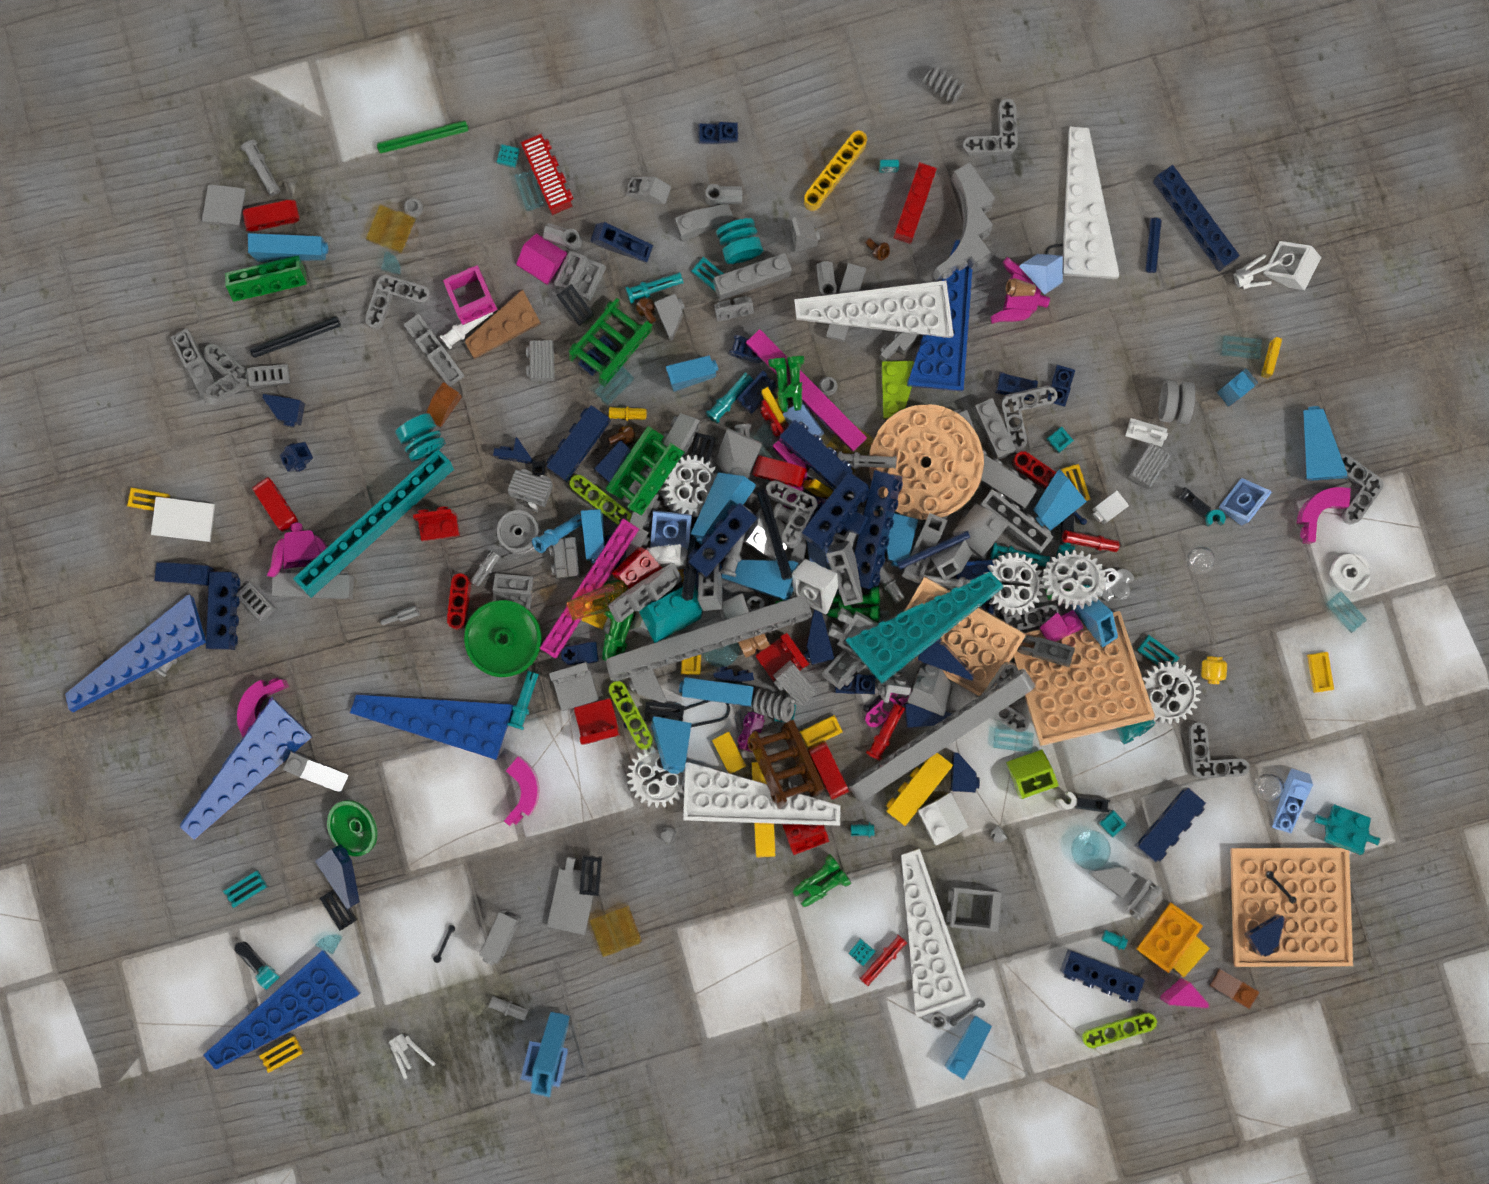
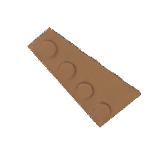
M521 290L465 340L474 359L541 324L524 291Z

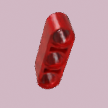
M295 200L275 202L247 208L242 211L246 231L250 232L288 225L300 220Z
M1025 451L1018 452L1012 460V465L1018 472L1045 490L1049 485V479L1053 478L1057 473ZM1017 458H1025L1026 465H1020L1017 462ZM1040 468L1042 475L1035 476L1033 469Z
M758 456L752 475L801 488L807 469L799 465Z
M266 477L252 487L254 493L281 532L289 529L292 524L299 522L269 477Z
M461 573L452 577L447 614L448 625L456 630L463 629L467 624L471 592L470 578ZM460 578H465V586L459 588L457 581ZM458 597L464 599L460 607L455 605V600ZM455 616H460L462 620L458 626L453 624Z
M824 741L808 749L831 800L848 793V787L827 743Z

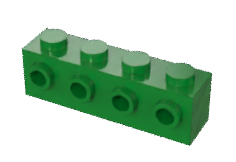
M299 255L225 273V286L233 302L307 285L306 270Z

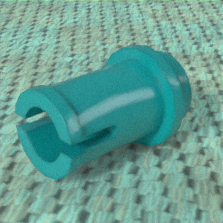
M870 822L868 824H851V837L869 836L871 838V836H874V824H870Z
M1105 930L1101 941L1117 947L1118 950H1124L1128 939L1125 938V935L1120 936Z

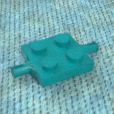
M1335 804L1331 807L1328 818L1318 814L1315 816L1314 822L1325 826L1324 842L1359 855L1364 853L1367 842L1375 845L1380 843V837L1373 836L1369 832L1370 817Z

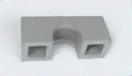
M993 398L975 405L972 410L979 426H982L986 432L989 441L988 446L993 457L1000 460L1013 454L1016 449Z

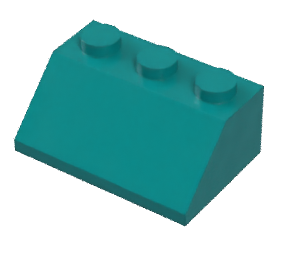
M683 585L663 595L657 601L648 603L639 611L654 643L669 637L702 618V607L698 601L696 585L694 586L692 600L685 601L682 598Z

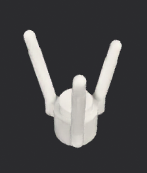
M1266 255L1258 257L1245 267L1236 270L1237 273H1234L1236 285L1239 288L1243 287V289L1271 285V281L1251 283L1253 275L1280 264L1281 260L1253 271L1248 270L1264 259Z
M400 1034L389 1042L404 1079H407V1075L400 1056L407 1069H411L409 1061L404 1054V1051L409 1048L407 1044L432 1066L435 1065V1062L413 1043L409 1036L404 1037L403 1034Z

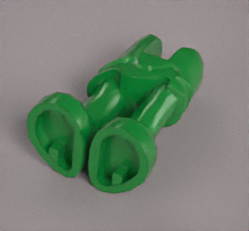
M804 356L787 357V361L786 358L769 359V366L775 369L777 373V395L781 411L788 412V397H793L795 411L801 410L803 388L802 382L800 383V367L804 364ZM787 362L791 376V384L789 386L787 385Z
M872 587L868 594L862 595L863 602L856 604L880 605L879 587ZM835 594L832 604H839V609H829L826 614L829 617L838 618V613L843 607L853 616L857 611L877 623L880 622L879 606L867 608H852L851 605L844 606L840 594Z
M604 607L603 613L610 618L611 626L609 633L605 634L602 653L603 661L625 653L628 645L625 643L631 623L635 618V611L622 622H616L609 607Z
M831 854L826 856L825 865L811 877L805 878L794 888L793 895L795 897L805 892L806 889L810 893V896H807L800 903L803 908L823 899L828 895V891L838 885L847 887L852 884L846 873L841 869L821 886L817 885L826 876L841 868Z

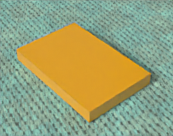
M1170 902L1136 950L1169 973L1203 925Z

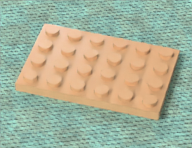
M924 576L905 611L921 603L925 604L933 600L934 597L942 596L951 591ZM979 607L941 637V641L945 642L974 673L973 681L945 670L943 672L948 679L980 696L1004 663L1011 661L1026 634Z

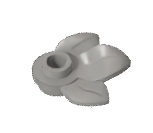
M1104 569L1106 571L1104 577L1107 580L1102 594L1103 599L1106 602H1109L1114 596L1119 599H1128L1130 596L1128 583L1134 579L1133 574L1126 569ZM1110 574L1112 575L1111 581L1108 580Z

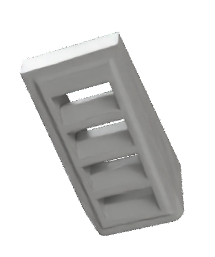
M287 364L247 368L249 386L252 389L290 383ZM278 370H282L283 379H279ZM271 371H274L275 380H272ZM264 372H266L267 381H264V378H263V373H264ZM255 374H258V382H256Z
M248 582L237 593L240 601L261 622H264L277 609L251 582ZM251 589L252 592L244 598L243 595ZM256 594L257 597L249 603L248 600ZM261 600L262 602L254 608L253 605ZM265 604L267 607L259 613L258 610Z

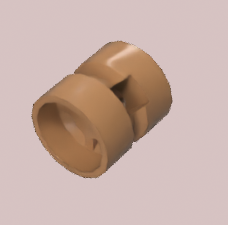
M765 634L738 642L745 658L755 654L756 649L761 651L770 646Z

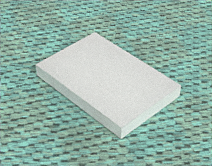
M156 497L151 535L211 542L215 504Z

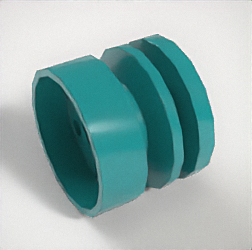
M752 218L729 222L716 231L717 237L720 238V245L725 246L722 252L727 264L742 263L763 253L760 238L754 237L757 234V229Z
M430 413L412 418L395 431L401 444L410 443L404 450L406 453H410L408 457L411 462L429 457L446 444L444 438L440 437V431L431 432L435 429L436 424Z

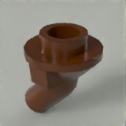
M870 237L865 241V244L874 251V258L883 261L889 256L890 248L888 243L883 242L878 246Z
M649 298L640 299L636 304L637 312L641 316H645L649 323H654L656 321L652 314L655 309L654 302Z
M624 426L618 430L619 433L608 437L610 444L622 440L624 444L630 445L634 441L635 432L632 427Z

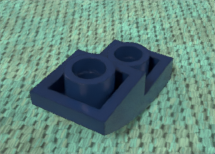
M719 122L718 124L699 123L698 144L738 142V123Z
M603 335L600 338V341L614 352L618 350L619 347L607 336ZM595 346L586 353L602 366L610 359ZM582 359L578 363L591 376L597 373L595 369Z
M1056 365L1051 386L1057 392V399L1053 404L1066 406L1075 369ZM1049 391L1047 400L1051 399V395H1054V393Z
M728 666L717 668V672L713 673L714 678L728 682L754 681L753 672L749 673L748 670L739 671L737 676H734L732 669L728 670Z
M856 674L853 675L854 678L848 686L844 685L841 689L835 686L834 693L875 695L876 677L874 675Z

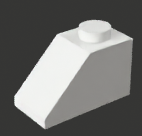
M1116 491L1092 509L1094 512L1093 516L1099 523L1105 524L1129 505L1120 493Z

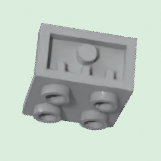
M588 663L549 673L562 711L598 701V695Z

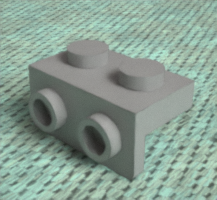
M843 649L826 668L822 676L838 689H841L844 685L848 686L854 678L853 674L855 672L859 673L865 664L857 655Z
M899 671L882 684L878 679L876 680V689H878L879 695L885 703L889 702L890 693L910 695L911 687L904 674Z

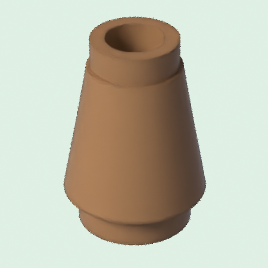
M1016 278L1009 279L1006 284V294L1011 297L1034 296L1036 292V285Z

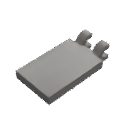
M842 607L837 619L845 622V625L841 629L838 625L832 623L829 627L828 635L839 639L837 641L838 646L856 655L845 640L860 634L861 631L878 626L879 623L857 611L853 616Z
M569 856L567 857L565 870L559 869L547 927L585 935L594 896L579 894L581 871L574 869L576 858ZM590 861L586 862L584 890H588ZM593 876L592 891H595L596 876Z

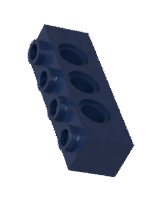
M849 472L802 531L803 538L821 551L825 547L828 548L834 540L833 536L837 532H841L845 527L846 523L844 522L848 517L851 518L856 513L859 503H863L869 496L868 485ZM851 494L854 496L850 501L844 500L846 495ZM839 509L842 511L839 516L832 515L834 510ZM823 525H830L829 530H820Z
M741 503L737 506L733 504L726 512L729 516L724 521L720 519L714 526L715 532L712 535L708 533L701 541L702 547L699 550L695 548L688 556L690 558L688 563L705 578L708 577L757 520V517ZM731 520H737L740 526L738 529L733 530L729 527L728 523ZM719 534L725 535L727 542L725 544H718L716 536ZM711 549L714 552V557L706 559L703 556V551Z
M209 572L206 649L235 650V646L238 644L236 627L239 624L237 608L239 607L240 599L237 593L241 582L237 573ZM224 588H227L228 593L223 597L222 591ZM226 606L227 613L223 616L221 611ZM223 626L226 627V632L224 635L221 634V628Z

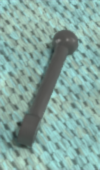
M978 1000L977 1005H975L974 1007H972L956 1019H951L950 1025L956 1026L958 1021H960L961 1019H963L979 1007L983 1008L985 1006V1002L983 1000Z

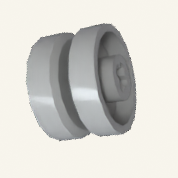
M1174 380L1164 381L1159 398L1158 415L1160 422L1170 423L1175 418L1178 424H1189L1195 404V385L1193 382H1182L1178 386V383Z
M521 510L510 511L503 515L496 529L497 538L501 545L511 553L518 555L528 554L535 550L532 539L542 536L541 527L537 520L528 512ZM518 529L522 530L520 535H516Z

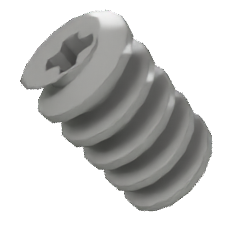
M940 65L936 68L932 67L925 76L923 84L929 82L928 87L930 89L935 86L934 92L936 93L941 90L940 96L944 97L947 95L946 100L949 102L953 99L952 105H954L962 94L965 83L958 86L959 79L951 81L953 75L950 74L946 77V69L940 73Z
M759 689L753 697L751 710L757 714L788 722L793 716L795 706L794 703L790 704L791 700L788 697L784 699L783 696L779 695L777 698L775 693H772L770 696V692L766 691L763 694V690Z

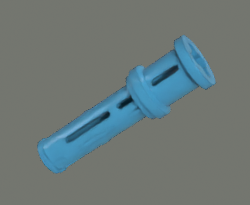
M576 514L573 518L555 529H548L542 536L533 538L532 544L535 550L539 553H544L549 546H555L560 538L582 526V520L577 522V520L581 519V516Z

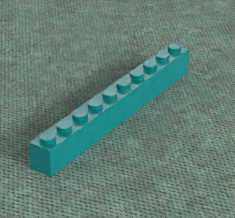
M437 449L298 573L293 580L312 598L454 470L451 461Z

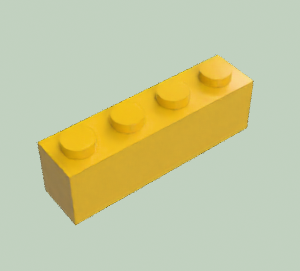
M936 753L925 760L920 768L915 767L909 775L912 777L908 783L904 782L897 790L900 792L896 798L892 797L886 804V812L903 826H906L953 765L939 753Z

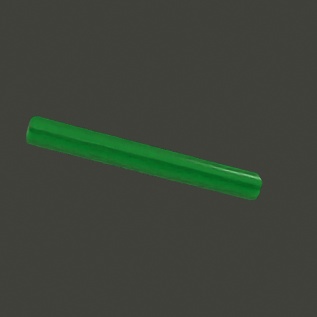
M460 121L378 142L377 149L382 154L468 132V124L466 121Z

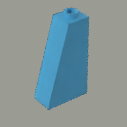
M248 234V253L257 262H273L298 255L301 261L326 260L328 243L321 236Z
M1319 406L1308 407V410H1303L1307 480L1348 478L1324 409H1320Z
M718 472L691 532V535L697 538L696 541L702 544L701 541L708 533L712 535L716 530L714 526L720 519L724 521L729 516L726 512L733 504L737 506L741 503L743 505L755 489L756 484L745 476ZM723 534L716 536V542L719 541Z
M741 560L736 568V577L722 574L721 577L727 582L784 601L789 600L793 592L792 578L788 580L782 579L777 561ZM788 561L791 573H793L800 564L795 561Z
M684 678V682L680 681L679 693H682L684 698L751 707L754 687Z
M550 1012L533 1068L531 1093L547 1097L551 1096L568 1030L570 1017L568 1015Z

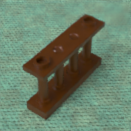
M794 720L786 722L782 726L781 732L759 738L757 731H754L748 737V747L753 751L771 792V799L778 809L788 802L786 799L788 797L806 791L810 793L811 797H816L825 789ZM782 739L786 740L789 749L767 756L763 745ZM791 756L794 758L797 764L796 767L775 773L771 765L772 762ZM797 774L802 775L805 784L782 790L778 780Z

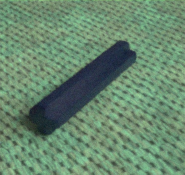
M1157 217L1150 219L1145 267L1147 273H1156L1161 231V219Z

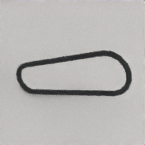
M702 701V702H699V703H696V704H693V705L684 707V710H687V709H690V708H693V707H696V706H699V705H702V704H705V703H708V702H711V701ZM726 703L727 713L723 718L692 724L691 728L725 720L729 716L730 705Z

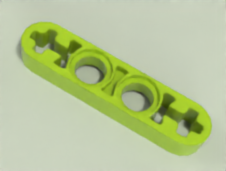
M575 475L571 478V489L593 507L600 509L614 523L620 524V518L617 515L614 518L611 517L618 508L621 509L618 513L622 516L627 514L628 522H630L632 517L630 512L585 477ZM575 480H583L582 484L586 488L588 485L591 486L585 491L584 495L582 494L584 490L581 487L574 488L576 486ZM592 490H596L599 493V497L595 501L588 498V494ZM606 502L614 504V509L611 512L604 511L603 505Z
M620 681L613 682L609 686L610 696L635 744L641 750L649 749L653 744L652 736L626 686ZM616 686L623 688L621 690L623 699L621 700L617 693H612L615 691L614 687ZM629 702L632 705V709L629 712L622 711L621 706L623 703ZM631 720H640V727L637 729L631 728ZM642 731L644 738H649L647 740L648 744H640L641 738L639 734L636 736L634 734Z
M1143 1012L1088 1029L1082 1034V1041L1088 1048H1097L1152 1031L1157 1025V1020L1151 1013ZM1145 1017L1152 1019V1021L1149 1022L1150 1026L1147 1027V1025L1141 1024L1139 1025L1141 1029L1138 1030V1025L1135 1021L1136 1019L1139 1023L1144 1022ZM1126 1022H1132L1134 1025L1133 1031L1130 1033L1125 1032L1123 1029ZM1107 1028L1115 1030L1113 1038H1106L1105 1030ZM1098 1031H1100L1103 1041L1100 1038H1095L1092 1044L1086 1041L1089 1038V1034L1098 1036Z

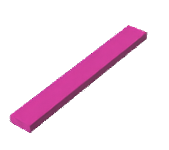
M760 329L746 342L777 375L776 370L769 366L768 360L786 358L787 361V356ZM787 362V385L789 386L791 384V376ZM800 370V383L802 382L803 388L802 401L852 452L856 450L867 437Z
M624 518L622 519L541 645V650L557 659L640 530L638 527Z

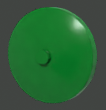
M498 600L481 606L473 613L465 629L464 643L470 660L482 672L495 677H511L528 669L537 659L542 645V632L538 620L528 608L514 601Z

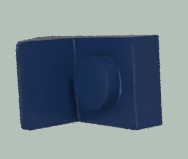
M517 437L515 438L513 451H511L510 447L500 446V449L494 448L493 456L496 459L532 464L533 459Z

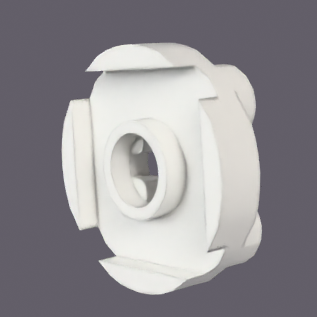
M1346 554L1338 557L1333 562L1329 575L1337 588L1346 592H1354L1363 589L1370 581V565L1365 558L1358 554ZM1354 569L1353 574L1355 576L1348 577L1346 570Z

